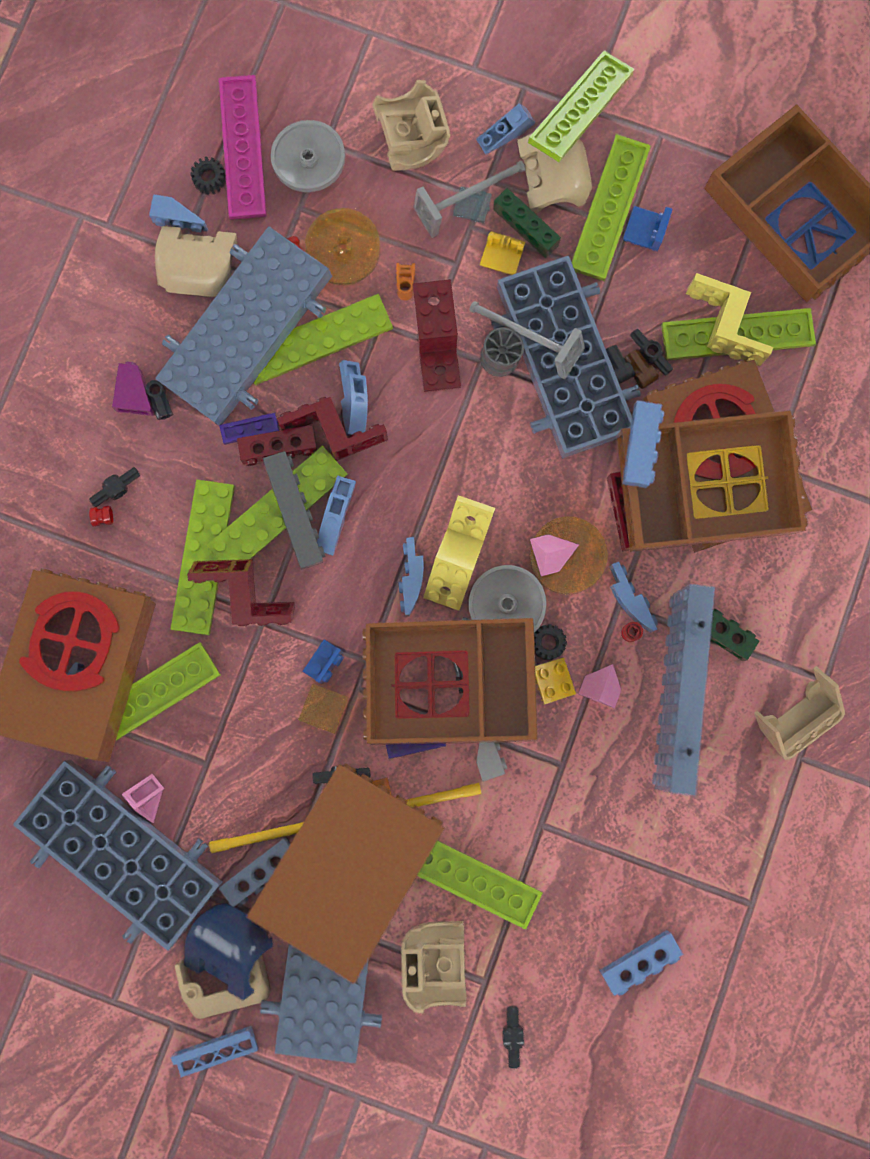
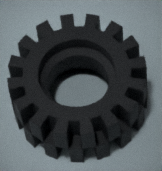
M204 157L205 161H202L200 158L198 159L200 163L195 161V167L192 166V172H190L196 189H199L201 193L205 191L206 195H209L210 191L212 195L215 194L214 190L220 192V186L223 188L225 186L224 182L226 183V175L222 164L218 160L215 161L212 157L210 160L208 157ZM206 171H213L215 178L211 181L202 180V174Z
M552 624L543 625L534 632V646L537 656L544 660H552L562 655L567 645L564 631ZM545 635H552L556 639V646L551 650H547L542 646L541 641Z

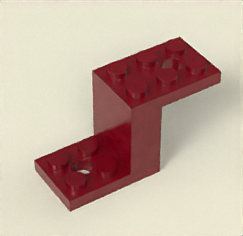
M451 279L412 283L424 392L461 388L457 356L458 332ZM436 297L440 302L437 305H431L428 301L430 298ZM443 367L446 372L443 375H438L435 373V369Z
M321 397L316 400V403L301 405L298 407V410L293 412L286 411L277 418L282 430L303 427L319 421L336 461L388 441L387 430L384 424H375L369 427L368 431L363 433L361 431L355 432L348 438L331 397Z
M253 559L194 561L187 573L188 581H194L195 583H204L207 580H214V582L220 583L228 580L232 625L248 626L249 624L265 626L269 623L286 625L292 622L295 602L256 603Z

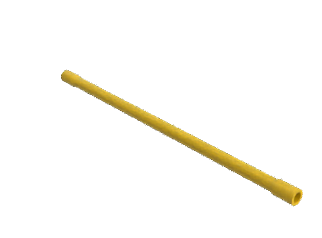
M478 782L456 789L406 799L408 801L406 805L414 808L415 805L420 807L482 793ZM304 822L238 837L210 841L211 853H216L234 847L297 834Z

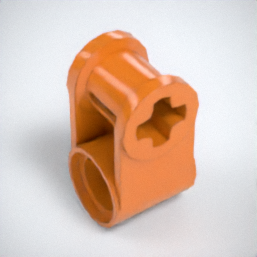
M396 263L397 296L401 300L406 301L413 296L412 283L415 280V263H412V265ZM408 287L409 290L402 291L401 288Z

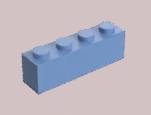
M637 401L634 404L622 482L624 485L647 488L654 481L655 471H652L653 463H656L658 456L655 446L656 443H659L661 436L658 426L659 423H662L664 411H661L662 404Z

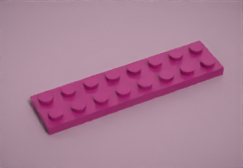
M256 76L219 78L229 219L267 217Z

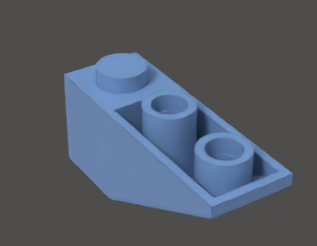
M519 103L476 140L487 155L521 136L536 122L527 108Z
M153 194L149 216L155 225L161 227L168 225L181 228V230L187 228L194 232H208L205 221L174 198Z

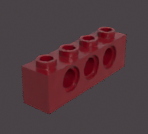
M312 425L237 438L240 460L246 466L257 465V462L263 461V458L284 451L292 459L295 458V455L310 456L317 451ZM294 440L302 441L298 447H293L292 443ZM276 443L283 444L280 450L273 449ZM259 446L264 447V450H263L262 453H260V454H256V453H255V449H256L257 447H259Z
M621 472L610 473L607 477V483L622 552L629 551Z

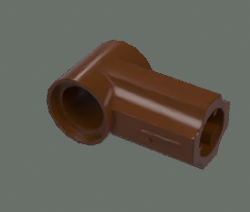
M638 349L624 357L625 361H628L633 367L635 382L641 389L659 379L656 369L647 363Z

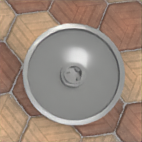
M304 120L287 126L278 134L272 145L271 162L275 174L284 185L300 192H315L330 186L340 176L345 165V149L340 136L329 125L319 121Z
M513 565L497 566L483 573L474 583L469 596V612L472 620L533 618L535 632L545 616L546 595L541 583L529 571Z

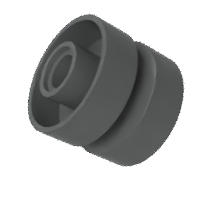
M497 328L487 335L480 353V362L484 370L496 377H504L511 374L516 369L524 351L522 338L517 332L509 328Z

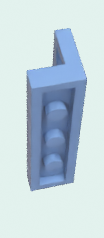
M251 1025L179 1050L172 1055L171 1060L173 1065L177 1064L180 1076L184 1077L258 1051L259 1048ZM248 1039L251 1040V1048L244 1049L239 1046L240 1042ZM234 1047L231 1055L226 1056L219 1052L222 1048ZM210 1052L215 1054L211 1062L207 1063L200 1059L202 1055ZM190 1059L196 1061L193 1068L184 1069L182 1062Z

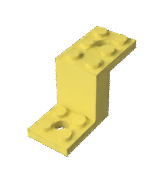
M696 273L686 294L695 300L707 301L712 306H721L707 347L711 348L715 353L728 354L732 359L755 360L756 365L761 366L771 355L773 347L737 335L751 292Z
M458 495L447 531L433 564L424 599L458 611L460 610L495 508ZM467 516L474 517L475 521L469 520ZM443 587H448L450 591L443 589Z

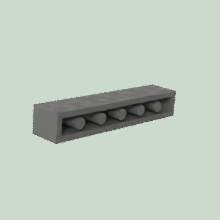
M284 451L263 458V463L300 569L304 570L323 563L325 553L322 546L318 547L316 540L319 539L316 528L312 529L310 521H313L310 510H305L304 503L307 502L304 493L298 490L297 485H300L297 473L293 474L291 467H294L291 456H287Z

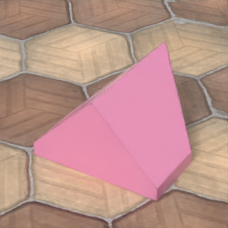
M551 535L530 539L541 577L559 572L579 546Z
M612 664L586 675L578 694L615 708L621 693V687L614 665Z
M151 774L122 795L136 812L154 823L164 788L155 776Z

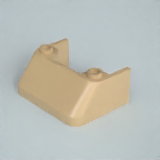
M817 666L813 668L816 680L811 681L806 686V698L777 719L774 715L764 717L758 711L754 713L760 730L785 760L793 758L839 723L845 715L838 684Z
M263 955L255 962L250 974V986L255 991L243 1001L229 993L228 989L203 995L201 986L198 983L190 982L188 969L184 966V959H181L175 965L182 999L191 1013L199 1019L261 1003L262 1000H267L271 992Z

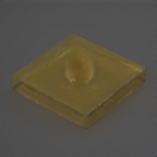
M312 684L298 720L335 734L349 697Z

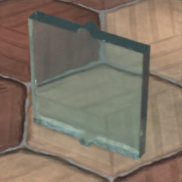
M461 186L459 192H462L468 188ZM479 191L457 202L453 216L484 223L487 211L490 210L489 204L492 194Z

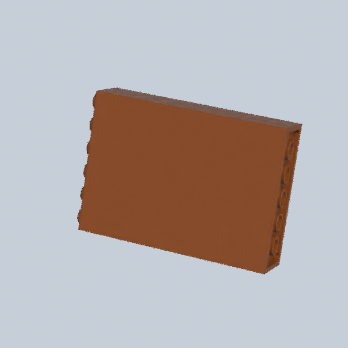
M345 763L344 766L339 764L247 915V918L355 984L443 832L444 827L441 826L443 823L441 820L434 816L429 819L424 816V810L416 805L414 808L406 805L408 802L406 799L399 795L396 798L389 794L391 791L381 784L379 787L373 785V779L364 774L361 777L355 774L357 770Z

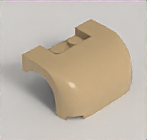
M417 80L413 88L403 96L386 99L379 95L375 97L372 103L376 119L381 121L389 152L387 155L392 171L416 169L425 166L439 157L448 144L450 132L439 95L436 90L425 84L426 81Z
M532 134L517 140L520 157L524 160L529 191L527 192L529 207L533 212L537 214L546 206L559 202H570L578 207L587 203L586 199L589 196L590 190H592V182L586 150L580 139H578L560 162L530 145L528 140Z
M162 226L155 248V267L158 285L166 288V292L216 297L231 277L232 255L230 254V249L234 250L233 245L237 244L236 233L218 231L216 237L182 234L181 228Z
M464 921L427 922L412 927L406 933L401 948L402 992L407 1005L413 1012L424 1013L425 1009L439 1005L466 1007Z

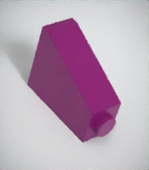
M134 362L119 363L112 408L116 412L154 416L155 412L149 395L146 392V382L142 370Z

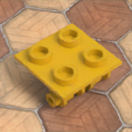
M490 231L479 266L509 275L516 274L526 242Z
M564 657L535 666L537 690L540 691L541 701H543L544 705L576 694Z

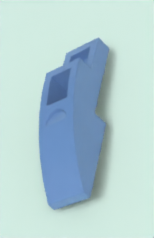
M342 360L339 366L345 398L341 400L346 435L351 436L358 431L363 433L366 429L368 409L366 376L361 375L359 362Z
M337 476L333 491L330 493L318 534L319 539H317L318 547L322 546L324 553L334 556L356 485V481Z
M414 537L406 538L407 543H403L404 555L408 554V562H404L405 574L409 573V576H403L402 582H398L399 593H403L404 601H400L401 612H405V617H409L419 598L423 582V556H415Z
M620 562L612 564L609 568L616 584L610 588L620 606L642 628L650 633L658 630L656 627L658 625L657 619L654 615H651L648 609L650 608L648 599L643 597L642 594L634 596L635 589L631 582L628 583L626 578L628 574L624 565H621Z

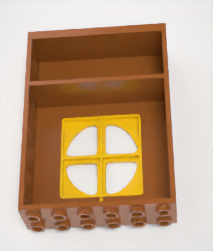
M791 410L660 424L658 426V431H661L660 441L655 446L658 456L656 463H653L652 471H655L653 483H650L647 488L622 484L630 552L792 535L806 531L808 519L804 515L803 507H805V497L801 494L803 479L799 475L798 467H800V457L796 454L798 439L796 435L794 436L795 418L792 416ZM623 428L617 434L622 482L631 428ZM729 453L742 455L752 461L758 469V475L732 478L728 461ZM713 455H719L721 458L722 479L704 482L695 481V472L700 464ZM758 483L760 485V492L754 502L740 511L735 510L732 487L734 485ZM715 487L724 488L726 511L718 512L706 507L698 499L696 491L698 489Z

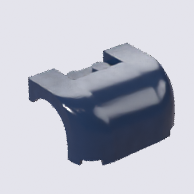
M226 903L215 905L198 917L190 928L185 940L184 966L197 974L205 970L228 984V992L243 1001L255 991L250 986L249 981L252 968L259 957L273 947V938H269L263 927L247 918V914Z

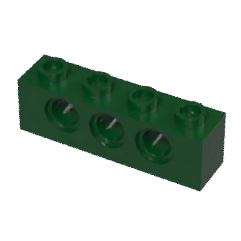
M508 188L494 200L493 210L545 259L559 247L561 237Z
M714 608L710 640L741 661H747L760 641L756 639V635L749 630L744 631L739 627V623L732 619L727 620L723 617L724 614ZM717 623H720L723 626L722 633L717 632ZM733 634L739 636L740 641L738 644L733 642Z

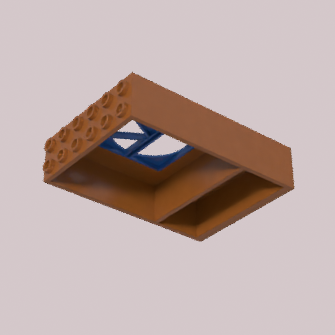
M797 104L715 169L704 188L806 303L811 299L815 301L827 288H831L840 277L843 278L854 266L860 264L868 254L870 255V183ZM796 198H811L826 206L787 239L783 238L779 229V215L782 208L789 201ZM832 212L837 223V229L818 224V222ZM812 229L835 237L834 244L828 250L817 254ZM803 234L808 254L799 252L791 246Z

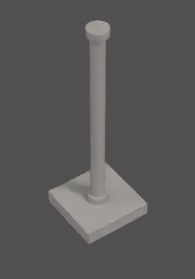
M520 160L516 165L435 205L425 188L421 187L416 191L413 208L431 238L439 233L442 216L439 213L440 210L517 172H524L525 165Z
M476 301L470 306V312H477L558 352L555 364L558 376L566 379L585 349L582 331L574 328L564 346H561L480 306Z

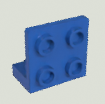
M634 206L623 241L658 252L673 209L665 207L663 213H656Z
M324 639L302 672L320 684L328 683L333 675L331 671L334 666L338 667L343 661L344 657L342 654L344 652Z

